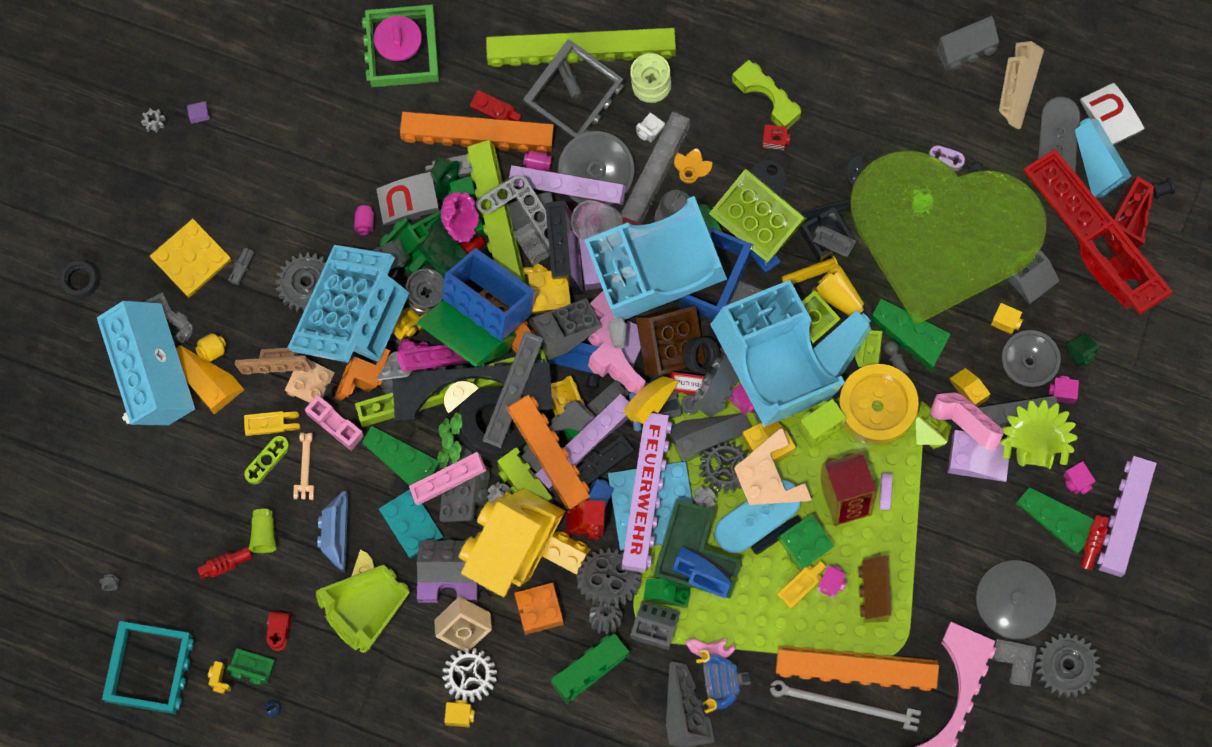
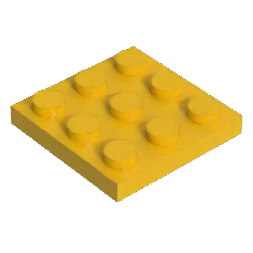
M194 219L190 220L150 255V258L188 298L232 261Z

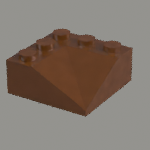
M680 305L637 317L636 322L645 375L659 376L686 368L682 358L684 346L691 338L701 337L696 306ZM702 344L696 350L695 358L697 364L705 362Z

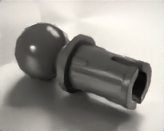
M894 341L887 342L884 346V351L892 357L889 359V362H892L893 366L904 374H908L910 371L902 358L904 355L898 354L899 345Z

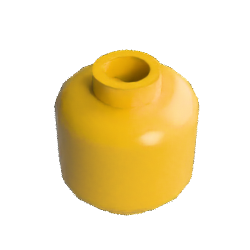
M210 333L198 340L196 352L203 361L212 362L224 354L226 343L221 336L218 337L216 334Z

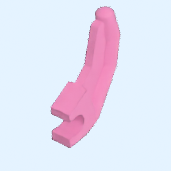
M694 638L688 639L685 642L690 651L702 657L701 654H697V652L702 650L724 658L730 656L735 650L734 644L729 648L724 647L727 640L725 638L708 644Z

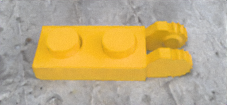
M281 411L245 415V435L251 436L299 430L300 424L298 423L284 424V419H296L299 417V413H283Z

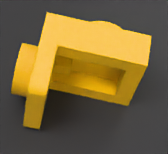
M216 661L214 666H211L209 669V685L213 688L214 692L225 694V691L231 692L229 685L221 683L225 665Z

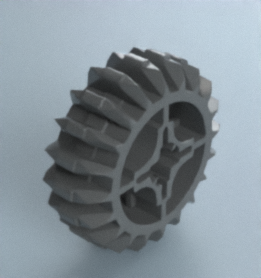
M724 441L723 446L718 442L716 449L712 446L710 452L704 451L705 457L700 458V462L704 464L699 465V469L705 470L700 473V476L706 477L704 484L711 482L709 485L710 489L717 486V493L720 492V488H724V494H727L728 488L734 493L735 486L738 489H742L733 467L739 461L741 463L748 452H740L742 449L741 445L737 449L734 448L735 442H732L731 446H727V441ZM722 453H728L734 456L731 458H725L722 456ZM715 458L718 467L711 473L709 464ZM722 464L725 466L730 465L729 470L726 468L722 470ZM726 476L731 481H721L717 478Z

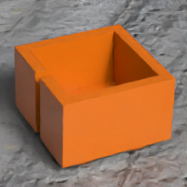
M553 583L514 593L525 635L563 625Z

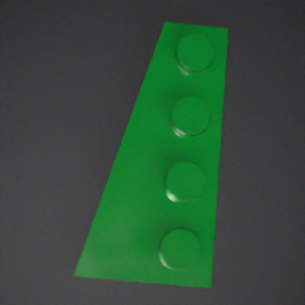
M371 426L362 442L368 450L384 462L408 486L434 474L440 464L436 459Z

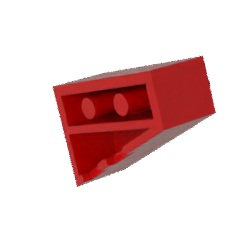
M1138 176L1129 183L1111 216L1137 249L1145 244L1144 237L1146 227L1148 226L1147 219L1154 190L1152 184Z
M584 500L577 505V509L573 507L571 511H566V534L588 536V539L592 540L604 537V501Z

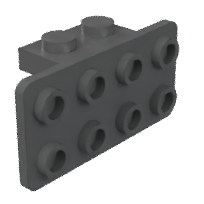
M461 445L460 458L457 462L473 454L464 445ZM450 457L449 461L447 462V467L453 464L452 459ZM485 466V472L442 493L439 517L441 522L473 520L475 505L485 506L487 503L490 479L489 467Z

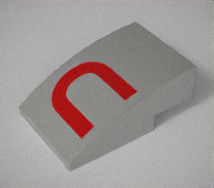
M431 172L404 178L377 189L383 225L397 223L405 217L409 221L420 219L423 215L439 211L434 183L430 175Z

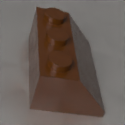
M888 556L862 560L861 566H858V578H862V586H859V598H863V605H860V617H864V623L888 622L891 617Z

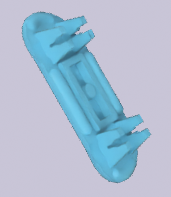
M781 480L785 491L796 487L789 481ZM746 501L718 521L714 532L715 540L723 550L730 553H741L798 512L801 502L749 505L748 501Z

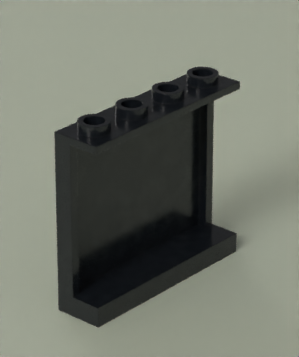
M564 200L545 203L553 280L566 278L570 296L584 294L577 221Z

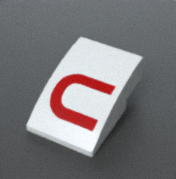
M1114 83L1080 99L1089 118L1099 120L1113 145L1144 130L1134 109Z

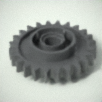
M307 252L306 256L303 257L299 253L298 259L292 256V262L286 260L287 266H280L282 273H277L280 279L275 281L276 285H279L276 290L280 293L278 295L279 298L284 299L283 304H289L290 310L296 307L297 313L301 309L305 310L326 262L324 263L323 256L318 259L317 254L310 257ZM305 280L312 281L309 286H302Z
M1069 633L1066 634L1065 638L1059 634L1057 640L1051 637V643L1046 641L1044 643L1046 648L1041 647L1039 649L1042 655L1036 656L1040 662L1035 664L1036 667L1040 668L1036 674L1042 675L1039 682H1046L1044 688L1051 687V694L1054 691H1058V697L1065 693L1066 698H1069L1070 693L1077 697L1078 691L1083 695L1085 693L1084 688L1090 690L1092 688L1090 683L1095 684L1097 682L1093 677H1097L1100 674L1095 671V669L1100 668V665L1095 663L1100 658L1093 656L1096 649L1090 650L1091 643L1085 645V638L1078 641L1077 635L1070 638ZM1069 661L1072 664V670H1066L1063 667V662Z

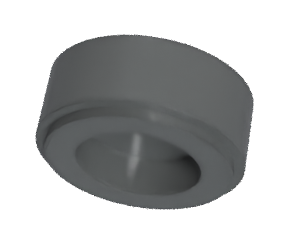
M687 395L681 401V409L687 415H694L699 411L691 405L694 401L693 395Z

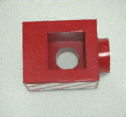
M765 125L762 149L785 150V145L790 143V134H787L788 127Z

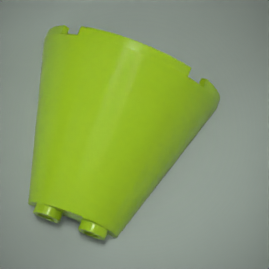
M385 565L316 591L318 604L321 609L325 608V618L350 647L355 650L360 648L362 653L371 648L410 593L405 583H398L395 580V573L391 569H387Z

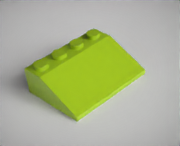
M747 169L742 172L709 213L738 239L752 244V250L767 263L807 219Z

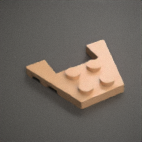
M779 429L734 468L749 505L807 502L812 500L805 483L785 491L770 455L771 452L789 445L783 429Z

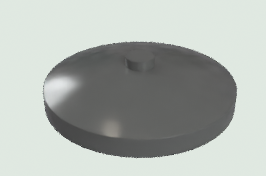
M591 131L576 136L564 147L558 161V174L622 184L626 186L627 192L634 177V162L629 149L619 138L606 132ZM568 195L573 201L577 202L578 204H581V202H603ZM604 202V207L613 203Z
M1010 560L993 566L982 577L976 591V608L980 619L990 631L1006 639L1022 640L1035 636L1048 625L1056 607L1055 590L1048 576L1037 566L1025 561Z

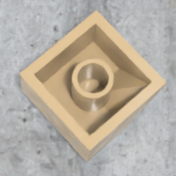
M458 597L434 620L435 637L464 652L466 648L470 651L492 630L490 613L461 597Z

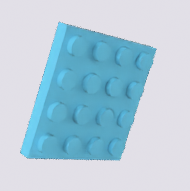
M686 462L666 464L665 472L661 471L660 479H663L662 491L658 490L657 498H660L659 510L655 509L654 517H658L656 529L652 528L651 536H655L654 546L662 545L675 499L692 503ZM637 469L608 473L609 484L614 488L611 497L620 551H624Z

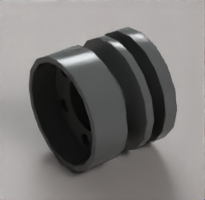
M426 268L413 272L408 278L406 290L409 292L406 302L416 314L423 315L428 313L443 300L444 279L442 275L435 270ZM424 292H426L427 295H429L428 298H426L425 295H423Z

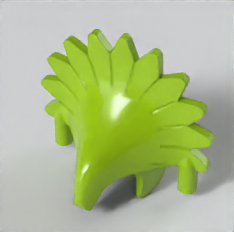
M1043 399L1038 407L1032 400H1029L1027 410L1017 406V416L1007 415V420L1011 426L1002 427L1004 433L1008 436L1000 441V444L1004 446L1002 458L1010 459L1011 449L1015 447L1017 448V460L1020 466L1031 464L1051 469L1056 453H1061L1060 464H1068L1069 453L1074 452V449L1068 443L1077 439L1076 435L1069 433L1076 424L1074 422H1066L1069 416L1068 411L1058 413V403H1054L1048 408L1047 401Z

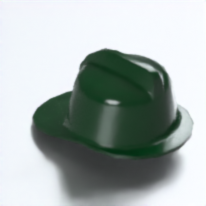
M442 157L436 158L430 175L436 183L435 194L438 199H444L449 195V189H451L449 182L457 180L460 168L459 161H450Z

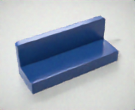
M580 343L566 354L550 360L545 354V358L549 364L596 374L590 369L588 363L590 356L599 347Z

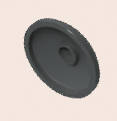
M1026 330L1016 333L1007 341L1002 351V365L1006 374L1015 383L1025 387H1039L1047 384L1055 377L1060 367L1061 357L1056 343L1048 335L1039 331ZM1026 360H1031L1032 365H1028Z

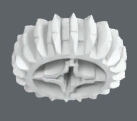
M466 648L465 655H462V652L459 650L457 651L458 658L453 654L451 655L453 663L446 661V665L450 669H443L444 673L449 674L443 676L444 681H449L445 684V688L452 687L449 694L452 695L457 692L455 695L457 700L461 695H463L462 699L464 701H467V696H469L471 702H474V696L476 695L479 700H482L481 693L483 692L484 695L488 696L489 693L486 688L490 690L494 688L490 682H496V678L491 677V675L497 674V671L490 669L495 664L494 662L488 663L491 659L490 656H486L483 659V651L477 656V649L475 648L472 654H469V649ZM475 660L468 667L459 666L463 661ZM480 663L486 669L485 680L477 674ZM454 671L463 676L460 687L454 683ZM471 671H474L473 675L475 676V678L470 677L466 680L467 677L464 674V672L470 673ZM472 683L481 685L472 691L465 690Z

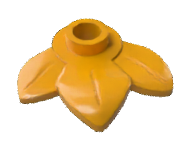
M697 148L689 152L686 157L677 153L674 160L675 167L680 171V179L687 184L694 183L698 177H705L712 168V162L702 161L701 153ZM689 172L692 176L686 177L685 174Z

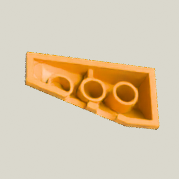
M181 345L176 348L186 382L214 415L244 391V388L228 372L206 360L203 361L197 354Z

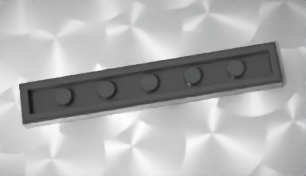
M525 331L482 442L498 448L502 447L512 421L506 407L521 398L544 338Z

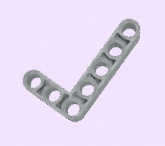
M514 175L477 199V209L483 213H490L516 197L549 251V240L544 236V231L547 228L546 210L525 177ZM520 178L523 182L520 189H515L513 185L514 180ZM499 189L506 190L507 195L504 199L497 197ZM526 195L532 196L533 202L531 205L527 206L524 204V197ZM484 199L490 201V207L486 210L481 208V201ZM537 211H541L543 214V219L539 222L534 220V214Z

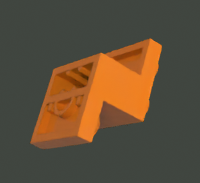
M384 349L379 362L373 360L372 363L353 357L346 365L334 399L342 401L345 397L348 398L349 394H352L354 387L370 392L374 388L376 389L378 385L380 386L382 380L377 381L376 379L388 360L390 350Z

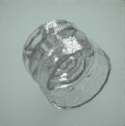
M586 200L580 203L574 209L571 216L572 230L582 240L622 225L620 213L616 208L594 200Z

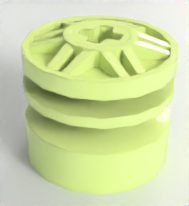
M651 53L641 55L633 62L630 75L634 94L640 100L647 103L663 100L671 90L668 62L662 56Z

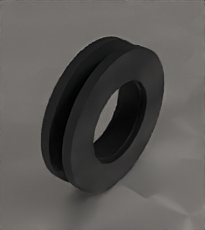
M484 387L476 390L463 401L458 412L462 415V427L458 436L463 445L473 454L478 452L481 458L498 461L516 447L520 452L526 444L513 419L511 421L513 431L509 436L505 437L501 448L482 442L485 434L477 426L475 417L482 410L495 409L503 389L500 387Z

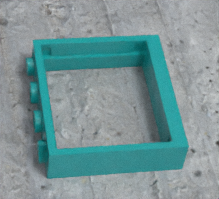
M119 621L102 700L107 703L176 714L177 709L179 710L182 703V698H180L181 690H184L186 685L184 674L185 670H188L190 666L188 655L189 651H192L194 647L193 636L187 632ZM130 630L182 639L168 705L115 696Z

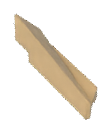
M1032 41L1016 43L1015 57L1008 58L999 111L1009 121L1008 123L1016 129H1021L1044 52L1043 48Z

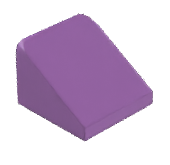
M206 101L187 105L191 124L210 119Z

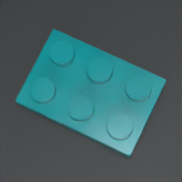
M410 490L379 508L382 516L410 559L418 554L420 541H440L443 539L442 534L423 504H415Z

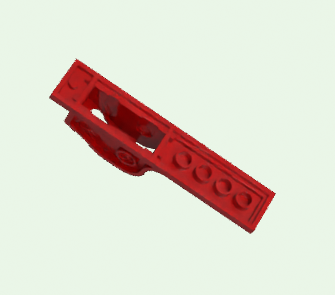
M1053 149L1024 168L1023 172L1077 238L1080 245V255L1087 269L1102 288L1113 295L1126 309L1133 306L1139 315H1142L1172 295L1173 291L1056 149ZM1103 234L1106 245L1114 256L1109 260L1103 257L1093 242ZM1125 280H1136L1139 282V287L1132 290Z

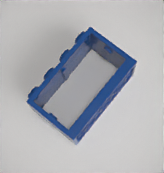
M709 227L708 232L713 244L737 254L739 257L717 306L690 295L678 298V306H696L697 314L714 320L722 307L730 304L751 257L752 244Z
M477 248L472 250L445 273L442 299L447 304H451L461 314L466 315L476 325L481 326L491 336L493 335L500 341L506 338L531 315L535 296L534 289ZM471 279L510 307V309L504 313L464 283Z

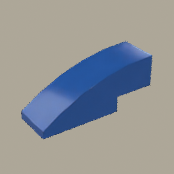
M684 547L681 548L672 570L689 577V584L725 599L731 585L730 580L706 559Z

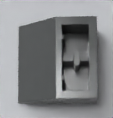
M1037 246L1009 266L1005 273V278L1029 304L1059 283L1050 260Z

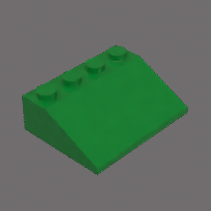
M444 299L417 322L419 326L475 367L508 354L516 337V334L511 332L500 341L493 335L491 336L481 326L476 325L466 315L461 314L451 304H447Z

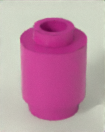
M529 150V154L525 153L523 165H527L526 168L549 171L552 156H548L547 153Z
M358 206L355 211L354 230L359 235H368L373 231L374 212L370 206Z

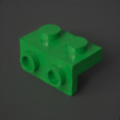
M236 648L231 665L228 666L227 670L234 678L242 679L246 677L250 678L249 682L257 685L267 684L275 661Z

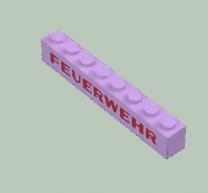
M651 413L643 424L622 561V569L646 573V567L651 566L652 556L648 555L649 548L654 546L655 536H651L652 528L656 529L658 517H654L655 509L659 510L660 498H657L658 490L662 491L663 479H660L661 471L665 472L666 460H663V453L668 452L669 441L665 439L666 433L670 434L672 422H668L669 415Z

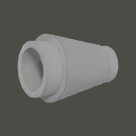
M622 318L612 319L607 327L614 348H624L627 324Z

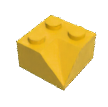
M778 421L766 427L759 423L742 432V439L751 454L779 429H783L789 445L770 453L774 464L795 454L796 450L789 434Z

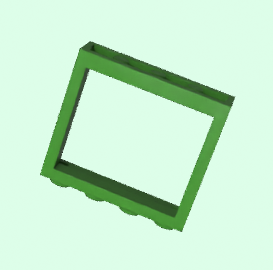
M433 5L365 10L366 18H363L362 23L363 29L366 28L367 35H363L364 46H368V52H365V63H369V70H366L367 81L371 83V87L439 82ZM392 16H404L409 19L426 18L430 72L376 76L373 22H382Z

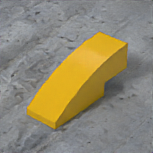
M664 376L654 380L631 399L623 412L629 420L644 424L652 412L659 413L679 382Z

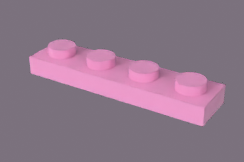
M476 452L456 462V464H452L409 486L414 502L420 505L485 472L486 468L480 453Z

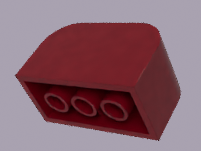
M862 452L850 453L842 458L829 459L822 463L821 486L834 526L871 516L876 488Z

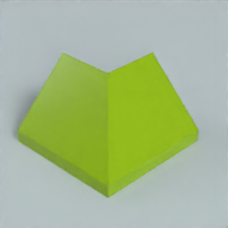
M921 401L915 418L917 445H930L933 449L945 445L948 441L951 425L945 420L932 417L930 415L931 408Z

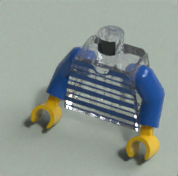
M706 650L698 651L697 654H701L702 659L696 660V662L704 663L703 672L707 700L702 704L709 706L705 713L725 709L739 695V685L750 684L749 672L737 674L736 665L732 664L730 660L719 655L710 654Z

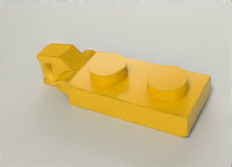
M820 561L814 568L810 565L805 567L777 596L792 609L822 579L820 574L826 569V566Z

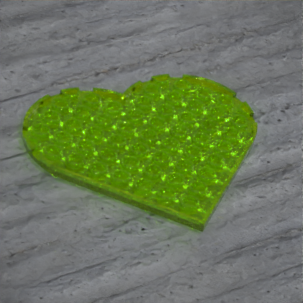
M900 151L882 156L869 164L857 178L852 190L851 215L854 225L916 325L1023 270L1035 259L1044 242L1046 216L1040 200L1025 183L1001 172L978 171L958 177L947 164L936 157L916 151Z

